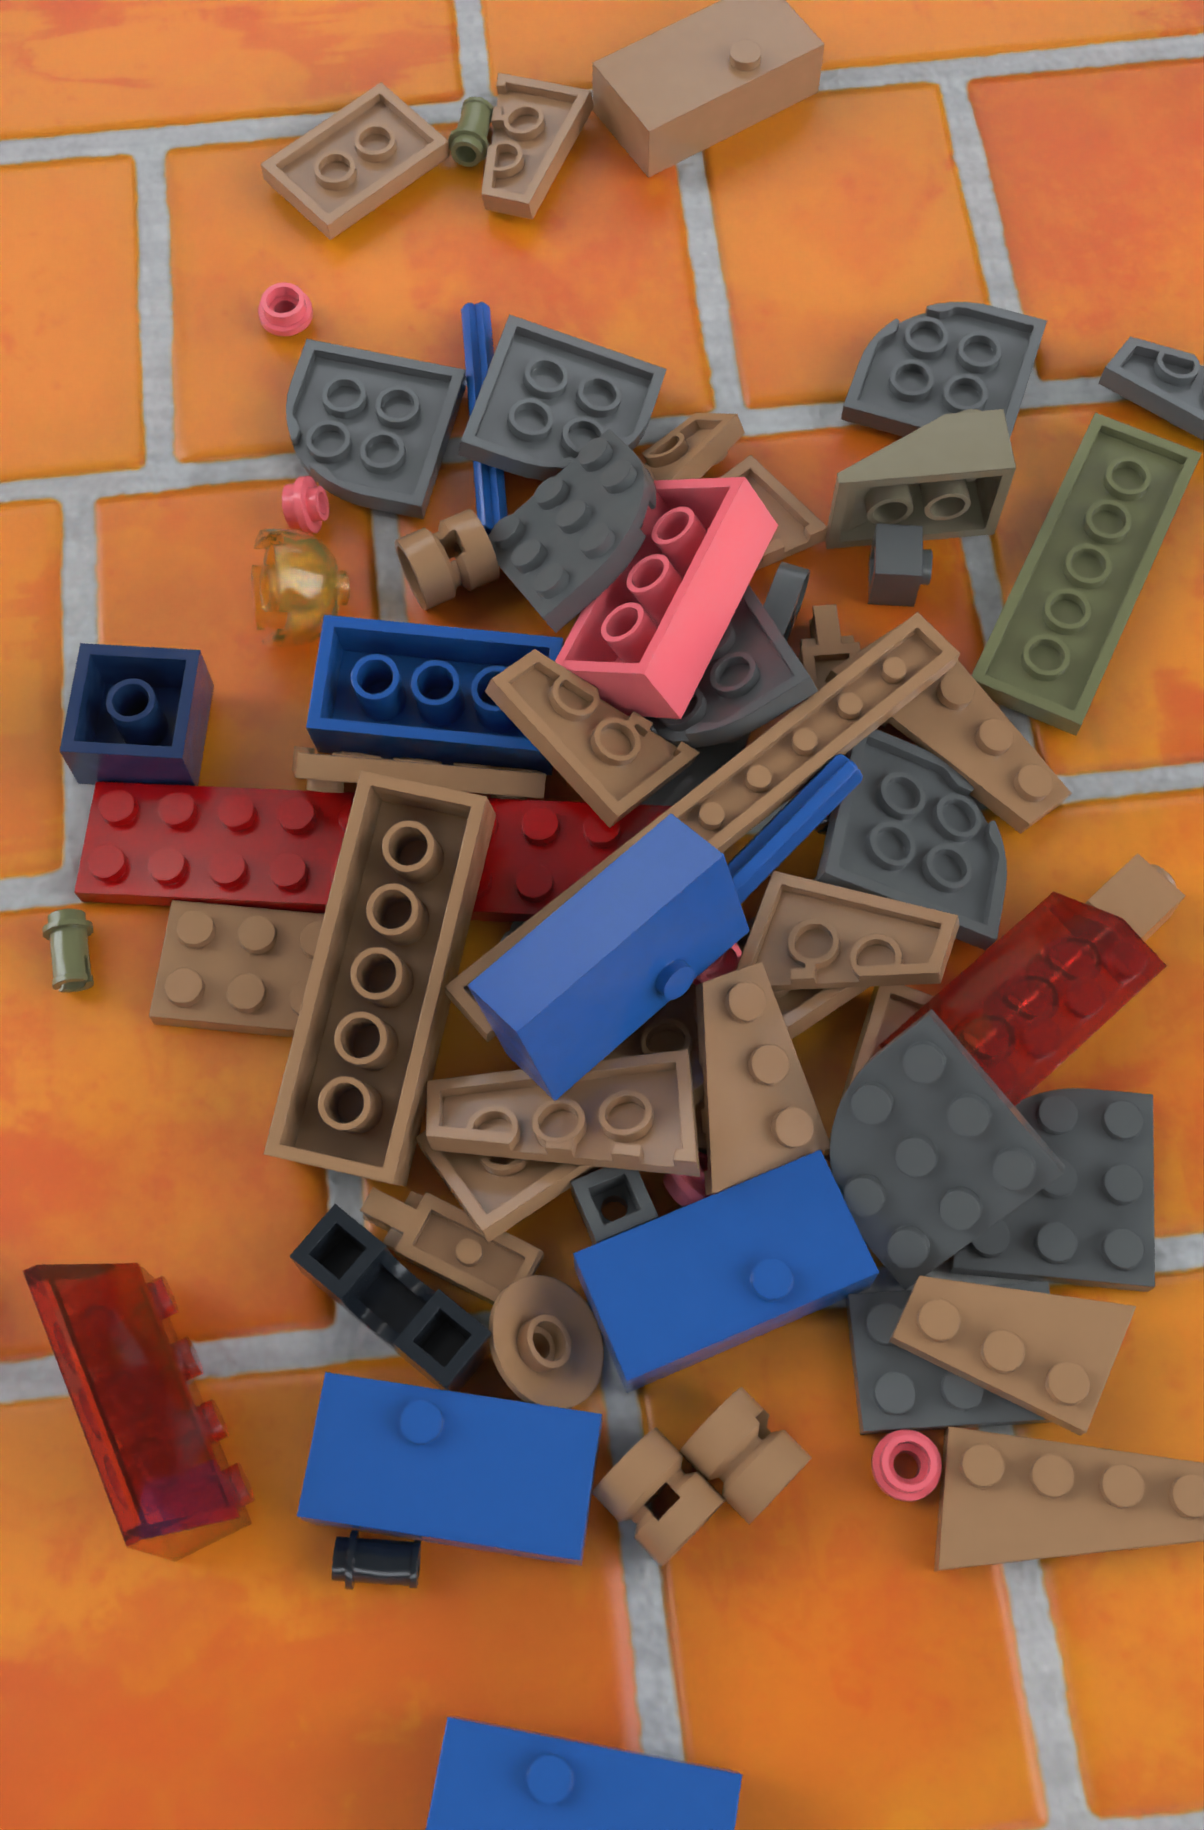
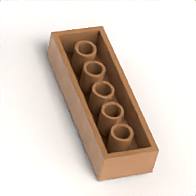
M360 771L264 1150L265 1155L394 1185L407 1186L417 1145L415 1137L420 1133L427 1104V1081L433 1079L451 1000L445 994L444 986L458 975L496 818V812L486 796Z

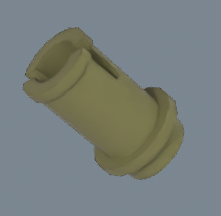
M476 96L464 100L457 128L451 132L448 138L452 158L458 164L466 167L475 166L484 160L489 146L487 135L492 122L493 106L487 100Z
M62 909L50 913L47 916L48 923L43 926L42 932L43 937L50 940L53 989H59V992H78L91 988L94 985V979L91 975L88 936L93 933V923L86 920V913L79 909Z

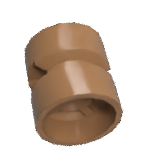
M471 509L441 520L438 532L436 533L422 528L395 540L396 553L405 578L416 600L425 611L454 599L456 589L459 586L472 591L498 580L500 577L499 566L492 544L482 523ZM455 557L456 560L450 562L449 559Z
M740 1387L697 1429L679 1452L706 1480L719 1478L724 1483L722 1496L750 1525L812 1457L785 1430L771 1432L767 1428L769 1414Z
M654 1428L616 1463L598 1483L592 1494L618 1522L632 1520L636 1524L634 1539L662 1567L708 1521L726 1499L699 1471L685 1473L681 1469L683 1455L657 1428ZM669 1485L680 1498L659 1519L647 1505Z

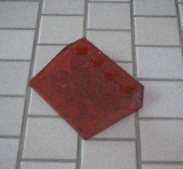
M139 1263L37 1264L24 1270V1276L126 1547L176 1562L251 1525L252 1521L246 1509V1505L255 1501L251 1485L239 1462L231 1466L228 1464L220 1444L221 1440L229 1437L227 1426L214 1399L203 1402L194 1379L204 1374L202 1364L189 1337L186 1336L180 1340L177 1337L170 1316L179 1313V1309L165 1277L160 1276L154 1279Z

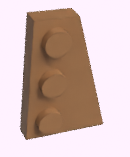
M919 1276L914 1283L889 1342L1081 1436L1088 1430L1136 1306Z

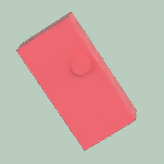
M746 477L654 480L656 507L651 509L648 506L641 527L642 532L646 535L644 542L619 577L581 611L555 660L559 665L598 688L600 699L627 716H630L634 711L642 717L682 719L778 527V524Z

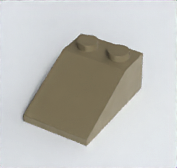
M967 409L959 413L944 414L837 473L827 526L826 548L871 545L876 523L923 526V541L995 534L1016 470L1004 409L985 411Z

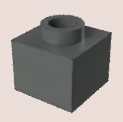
M876 523L869 553L868 604L914 607L920 584L929 585L932 574L933 554L932 550L923 549V526Z
M604 1167L570 1182L571 1195L593 1245L659 1217L639 1171ZM619 1202L624 1205L627 1213L624 1217L610 1221L603 1216L602 1209L607 1203Z

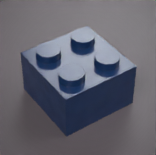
M80 643L60 746V753L78 784L95 785L96 782L198 786L214 689L213 681L201 651Z

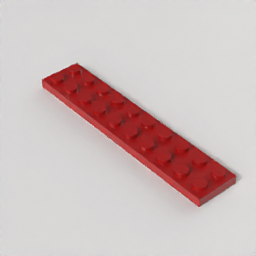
M96 782L74 893L82 902L171 906L172 900L325 913L355 792L330 793L308 790ZM488 798L496 812V818L471 921L512 923L513 921H528L672 806L639 805L609 828L586 802Z

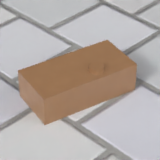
M721 0L593 62V112L649 178L818 93L824 43L786 0Z

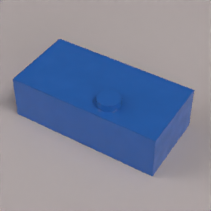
M324 615L306 729L317 751L321 753L333 754V752L349 751L369 753V755L381 756V759L391 760L394 757H409L441 761L442 765H453L454 762L538 770L552 776V764L485 693V690L493 677L534 649L555 661L564 645V640L560 637Z
M670 813L467 985L506 1054L554 1101L670 1000L682 996L690 988L696 977L750 931L724 854Z
M821 1150L573 1253L575 1272L626 1393L844 1300L848 1294L865 1291L871 1287L879 1274V1270Z
M325 1372L297 1517L309 1524L358 1530L373 1534L582 1566L602 1430V1414Z
M450 1716L447 1717L426 1830H735L742 1774L738 1771Z

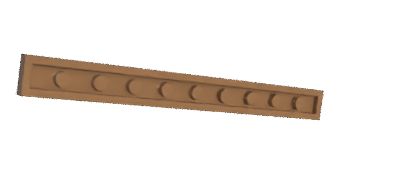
M918 612L819 689L818 692L800 704L445 985L446 996L481 1036L489 1042L496 1035L467 985L670 813L723 853L799 792L835 755L846 754L954 667L960 652Z

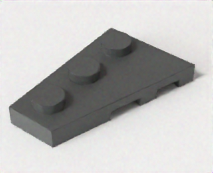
M1129 337L1106 365L1099 384L1204 441V366L1200 365L1195 354Z

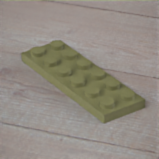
M1095 412L971 675L995 703L1075 736L1077 735L1202 453Z

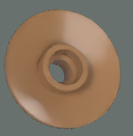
M530 1275L508 1285L494 1302L488 1330L492 1332L489 1338L490 1350L501 1377L509 1388L527 1403L566 1409L582 1403L596 1389L604 1366L603 1339L590 1307L573 1288L553 1277Z

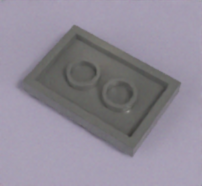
M1048 1281L990 1285L1050 1294ZM911 1290L847 1295L845 1302L860 1435L891 1433L902 1429L926 1431L946 1429L949 1426L972 1428L1051 1422L890 1343L889 1340Z

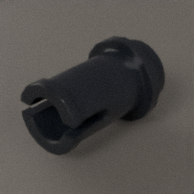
M352 1530L350 1537L337 1536L333 1552L332 1581H344L345 1589L353 1590L355 1582L417 1588L421 1559V1540L410 1542L359 1538L358 1530Z

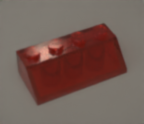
M1053 891L880 1043L879 1046L882 1049L932 1009L1010 1102L1016 1106L1167 965L1122 917Z

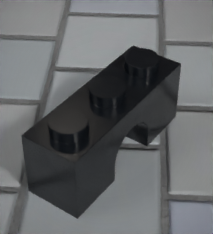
M336 1204L332 1206L290 1255V1258L302 1274L441 1390L459 1392L491 1353L489 1338L492 1335L491 1331L440 1289L435 1292L420 1281L390 1253L383 1242Z

